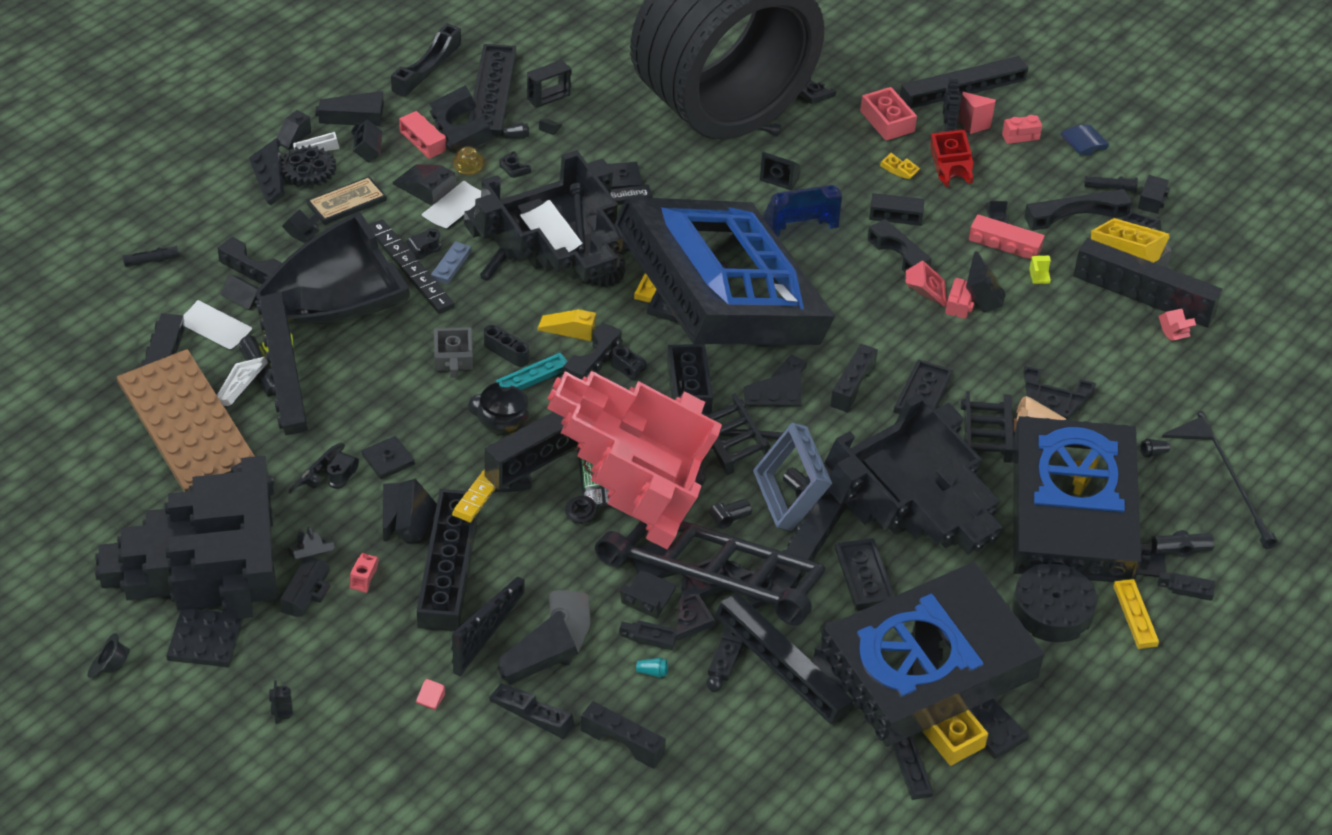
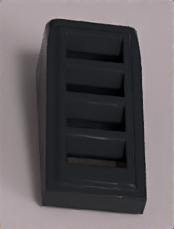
M1131 211L1121 219L1161 231L1160 220Z

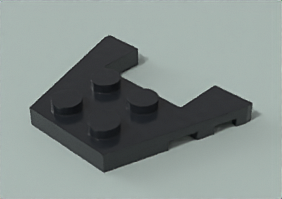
M1024 366L1023 375L1027 397L1046 406L1066 418V420L1072 417L1096 387V383L1082 379L1079 380L1076 392L1038 383L1041 369Z

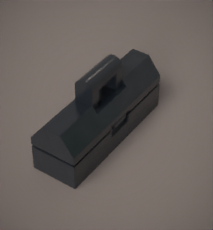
M311 556L305 557L280 598L281 612L293 615L294 617L304 616L312 601L322 602L330 588V584L324 582L330 572L329 565L321 559L317 560V558Z

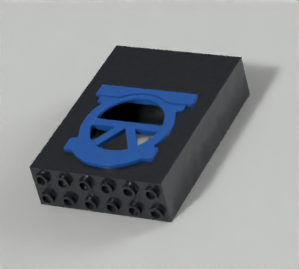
M1019 416L1013 439V574H1023L1032 567L1041 564L1067 565L1077 570L1091 581L1115 582L1135 580L1141 564L1136 426ZM1064 447L1092 450L1078 468ZM1058 451L1069 467L1054 466L1048 463L1053 453ZM1098 455L1103 457L1108 466V470L1088 468ZM1049 474L1105 478L1109 480L1105 488L1098 494L1079 498L1059 490L1052 482Z
M975 562L825 626L820 649L823 660H827L834 676H838L841 680L843 689L850 693L855 706L861 709L866 722L872 725L877 738L883 741L886 747L1037 679L1044 657V652ZM907 621H924L934 625L951 649L949 659L941 668L936 670L903 623ZM894 627L904 642L883 641L882 638L888 630ZM880 650L910 651L899 670L896 671L885 662ZM917 659L927 674L907 675V672Z

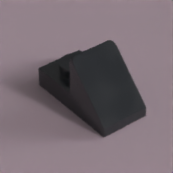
M1008 201L987 202L988 218L1008 224L1006 214Z

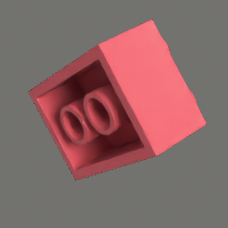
M892 87L862 95L860 112L885 141L915 132L917 115Z

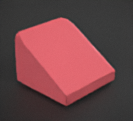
M426 679L416 703L436 710L445 696L444 685Z

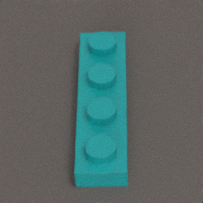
M558 353L497 379L496 382H500L499 385L502 387H510L512 385L523 390L562 373L563 366L567 363V360L561 353Z

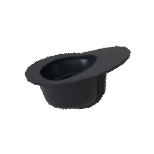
M113 633L107 639L101 652L88 670V678L97 676L101 671H117L124 665L130 649L118 641L117 633Z

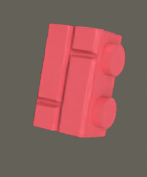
M1037 115L1005 119L1002 135L1007 144L1040 140L1042 123Z
M956 278L954 280L945 311L947 315H956L963 319L967 318L968 312L972 313L974 307L972 300L975 301L966 289L967 281L964 279Z

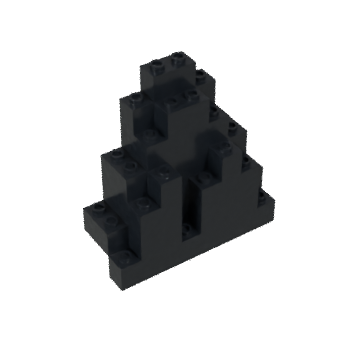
M578 150L561 156L560 181L501 200L500 177L496 175L483 179L481 183V197L475 199V208L464 211V225L473 238L482 236L483 239L493 237L501 250L504 251L508 260L517 258L521 262L528 259L534 269L544 267L546 271L553 268L556 272L566 270L572 280L581 277L583 281H587L616 271L618 257L615 253L622 251L623 244L622 237L614 227L617 220L618 204L611 196L613 171L603 158L587 163ZM574 183L582 184L584 186V195L581 198L586 250L580 252L578 247L568 252L566 247L555 250L541 229L531 230L520 215L550 200L577 235L574 198L570 195V186Z
M918 394L905 402L894 425L850 448L855 438L851 431L836 438L823 463L832 484L820 498L826 495H833L840 504L845 503L864 525L870 521H878L885 530L890 529L894 534L900 530L904 531L907 529L915 539L929 535L937 545L942 544L946 549L951 545L956 546L959 544L967 554L973 551H980L988 542L990 544L995 542L999 538L998 533L1002 528L993 517L997 512L996 508L1000 501L975 475L979 470L978 466L982 459L959 436L958 432L961 430L964 418L950 403L935 410L921 394ZM807 476L805 483L809 485L811 481L809 476Z
M266 456L241 458V466H238V472L192 477L193 485L189 486L188 492L169 493L168 502L164 503L165 509L146 511V519H142V526L121 528V536L117 537L118 543L100 544L99 553L95 554L96 565H99V568H95L96 580H100L101 588L120 586L121 592H125L126 600L171 596L172 602H176L177 610L222 605V610L227 612L228 619L253 617V602L277 599V583L271 538L273 515Z

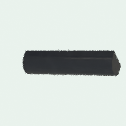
M245 336L240 340L239 350L246 361L261 357L266 358V354L254 336ZM267 363L256 376L267 397L273 395L271 385L275 384L274 379H270L268 370L272 368L271 363Z

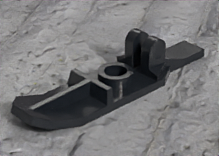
M340 442L330 447L290 487L289 493L291 494L297 487L304 484L316 488L320 480L317 474L322 468L325 469L327 467V464L338 452L344 450L345 444Z

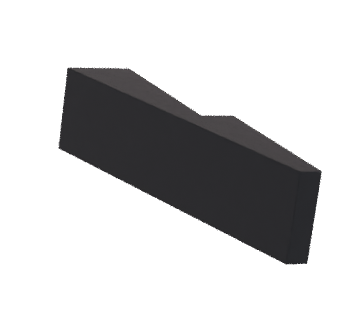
M501 683L489 697L491 702L563 740L575 726L572 713L538 702L536 695Z

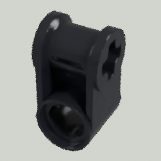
M428 229L423 233L412 236L406 241V247L416 259H422L427 255L438 252L441 249V243L439 242L440 232L437 229Z
M618 345L613 349L612 367L623 373L627 378L634 379L640 371L647 369V363L644 358L626 346Z
M338 452L334 460L327 467V472L330 475L328 479L329 486L335 489L345 486L346 482L356 472L359 458Z

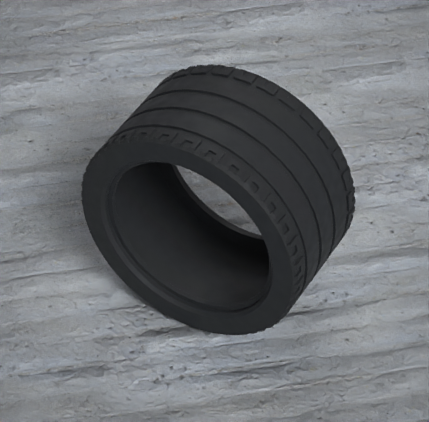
M644 0L632 29L630 40L631 62L638 77L698 134L720 140L736 138L751 133L772 121L796 99L806 86L816 68L823 48L825 36L823 13L816 0ZM751 14L745 29L736 42L720 58L704 67L711 51L724 34L740 20Z

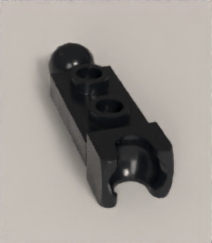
M727 627L708 669L710 677L707 679L706 685L713 692L719 691L722 688V680L728 681L744 646V643L737 636L730 634L731 630Z

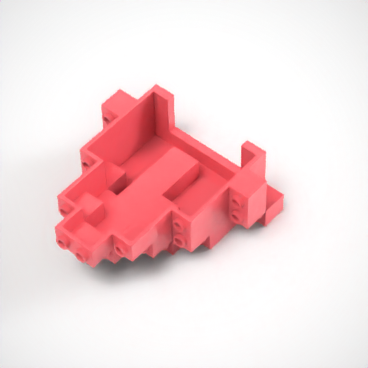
M593 371L590 372L588 377L584 376L582 380L564 372L561 378L557 377L552 386L554 389L551 390L547 398L550 400L547 409L564 417L561 422L564 425L561 433L579 442L577 447L580 450L577 456L593 464L591 481L609 489L607 495L610 498L607 504L646 523V530H648L646 539L668 549L676 537L680 523L698 497L701 485L696 483L695 479L702 460L719 435L722 424L702 415L705 402L685 391L681 398L677 397L674 400L639 381L634 388L630 387L627 390Z

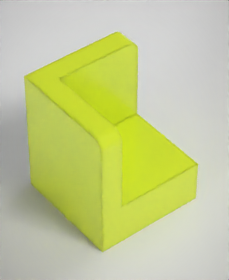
M1032 256L1029 270L1033 284L1050 283V256Z

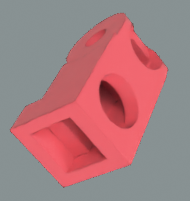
M365 553L360 555L350 573V589L368 592L371 579L378 567L379 557Z

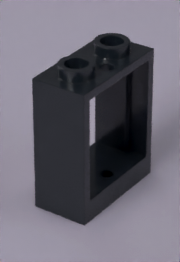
M563 60L527 72V99L535 108L570 96V88L572 87V70L570 66ZM558 76L557 85L542 90V81Z

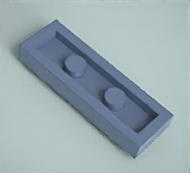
M455 241L432 272L431 276L434 280L448 285L470 255L471 246Z

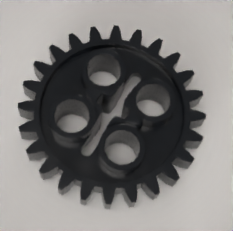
M949 78L948 87L945 89L942 110L945 132L954 131L955 124L958 123L961 101L958 78Z
M302 145L301 149L295 147V151L289 150V154L284 153V157L281 158L280 162L283 169L281 172L282 178H285L286 182L291 181V185L297 183V187L304 185L307 188L308 185H311L314 188V184L321 186V182L327 183V179L331 180L332 175H335L336 171L334 155L330 154L329 150L325 151L324 147L318 149L317 145L314 148H311V145L308 148Z

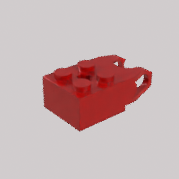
M965 130L932 133L930 150L939 180L945 187H949L950 179L959 176L965 179L968 184H973V159Z

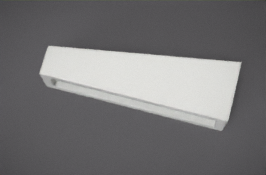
M335 132L293 143L294 149L295 147L301 149L302 145L305 148H308L309 145H311V148H314L317 145L318 149L324 147L325 151L340 149Z

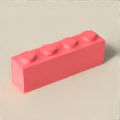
M977 214L970 229L969 241L1031 260L1032 256H1039L1045 235Z

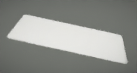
M774 284L775 289L785 300L797 301L784 285Z

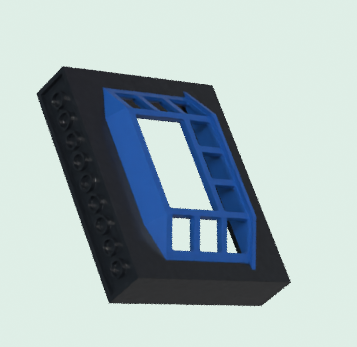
M644 197L626 198L614 227L693 344L821 345L835 315L752 202ZM698 231L733 232L759 269L723 268ZM727 277L743 278L747 298H733L731 296ZM750 277L766 279L770 298L754 297ZM774 284L784 285L797 301L778 298Z

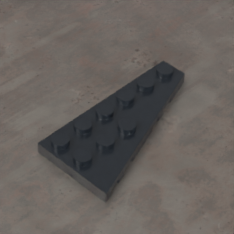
M517 576L452 633L451 650L453 651L452 664L454 674L461 677L525 593V579Z

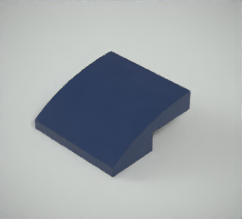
M1091 125L1071 127L1060 134L1079 154L1092 155L1094 149L1107 150L1109 143Z

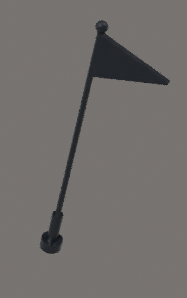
M1203 411L1197 413V419L1162 434V438L1213 440L1255 519L1254 523L1261 534L1260 543L1263 548L1270 549L1278 543L1274 533L1268 532L1262 519L1258 518L1209 427Z

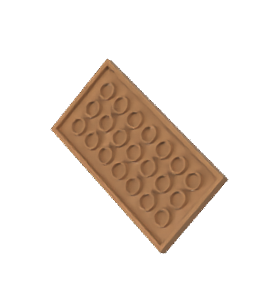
M188 349L117 376L118 384L184 492H188L189 486L193 485L192 477L231 473V467L241 463V458L255 457Z

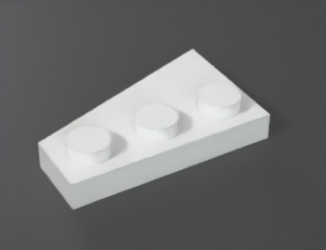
M265 357L235 364L217 394L223 406L231 405L268 363Z

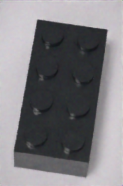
M705 344L668 345L667 366L672 399L681 398L685 391L705 402L702 410L704 414L712 413L713 394Z

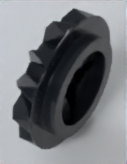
M576 496L566 504L565 513L567 518L572 520L573 523L580 522L583 524L585 521L590 522L591 518L596 516V503L588 496ZM577 506L582 510L584 509L585 513L578 512Z

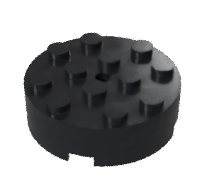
M1041 564L1027 570L1019 578L1014 593L1012 611L1022 625L1033 632L1032 636L1048 642H1068L1079 638L1082 632L1086 629L1089 630L1097 606V593L1088 578L1067 565Z

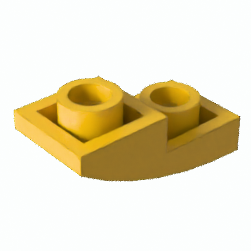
M892 153L883 159L880 164L882 168L890 173L906 179L912 178L920 170L918 166L907 158L902 161Z

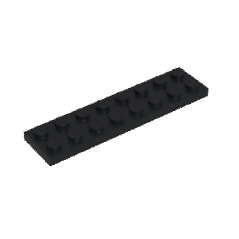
M483 44L473 96L476 107L471 109L468 123L483 116L493 135H502L517 46Z

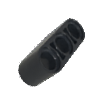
M488 325L484 328V346L518 367L526 366L529 363V345L496 325Z

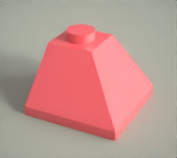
M922 260L906 270L905 281L909 288L914 289L920 295L944 307L947 305L945 280Z

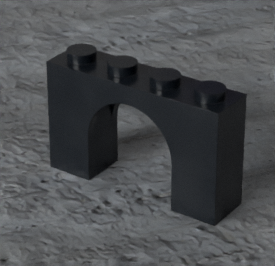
M466 85L429 103L432 108L429 112L433 120L437 119L435 123L439 131L443 129L441 134H444L448 140L446 143L450 151L454 150L457 156L465 153L461 151L463 147L468 146L469 150L494 138L483 116L462 126L452 125V122L459 115L476 107Z

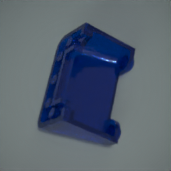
M834 185L776 193L772 195L764 211L763 218L777 237H780L781 229H786V223L817 219L819 224H823V222L828 223L830 229L839 228L842 194L839 188Z

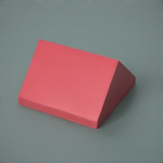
M963 92L958 121L969 134L991 128L996 100Z

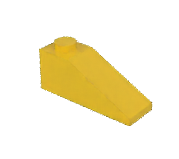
M577 309L543 315L538 331L592 341L593 332L596 330V313Z

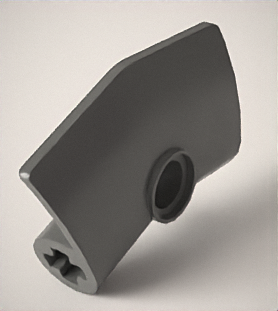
M553 591L549 594L550 617L558 611L561 612L579 653L590 628L589 596L586 593L577 591Z

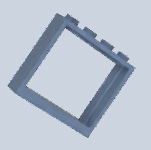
M796 423L789 425L753 470L776 527L790 531L794 530L832 484L808 427ZM796 447L811 482L788 509L773 474Z

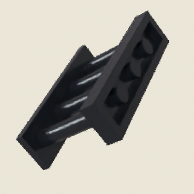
M966 391L965 399H961L960 407L961 410H964V441L975 451L1000 452V454H1003V462L1011 463L1014 451L1012 395L1004 394L1003 401L999 403L970 401V392ZM970 409L998 411L1002 415L999 417L970 415ZM971 423L997 424L1002 429L1000 431L971 429ZM971 436L999 438L1003 443L1000 445L972 443Z
M736 393L732 394L733 405L710 415H704L715 421L737 411L740 418L722 425L719 435L744 424L749 430L726 441H720L718 435L711 447L727 475L734 473L733 464H735V461L760 450L765 456L768 453V449H770L767 438L763 439L745 410L746 405L743 399L739 400ZM752 437L757 443L734 454L727 453V448Z

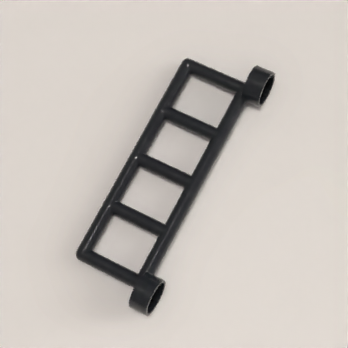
M683 520L678 529V532L682 534L664 555L635 547L648 531L646 530L647 524L642 521L636 525L626 538L618 532L608 531L595 545V552L598 558L609 566H620L629 557L774 604L777 616L785 623L793 626L802 624L811 612L812 604L807 595L825 572L824 565ZM694 537L723 546L705 569L675 560ZM736 550L766 559L748 582L718 573ZM778 563L808 572L796 589H787L782 594L760 587Z

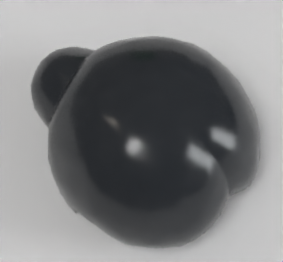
M495 382L488 385L481 394L471 397L468 402V409L471 414L478 417L480 423L489 431L496 434H508L520 429L526 423L529 416L528 397L515 386L502 387L499 385L500 382Z

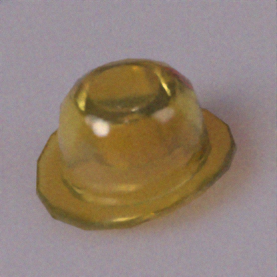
M471 146L461 148L453 158L454 168L465 175L477 173L484 165L483 156Z

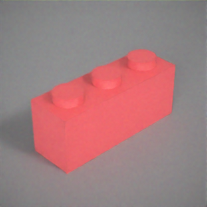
M417 111L399 118L400 132L426 157L430 159L446 151L447 139L445 135L441 134L434 125H431Z

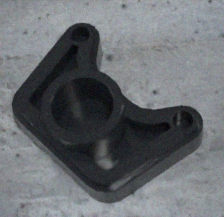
M515 151L510 152L499 160L500 168L511 178L531 173V166L520 164Z

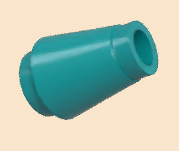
M662 657L638 660L636 671L637 673L662 678V676H667L668 661Z

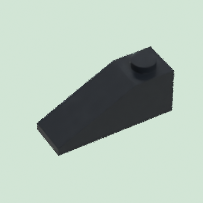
M383 483V542L389 540L396 528L400 483Z

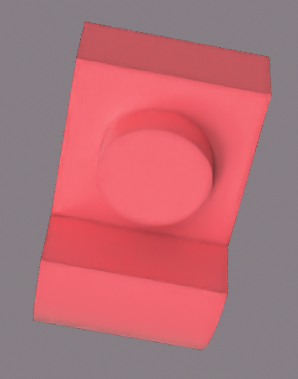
M1182 309L1165 312L1158 316L1163 332L1171 341L1190 337V328L1196 326L1194 318L1185 320Z

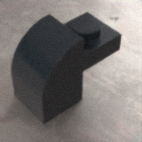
M299 209L282 227L293 238L306 242L319 231L317 222L322 217L316 212L309 219Z

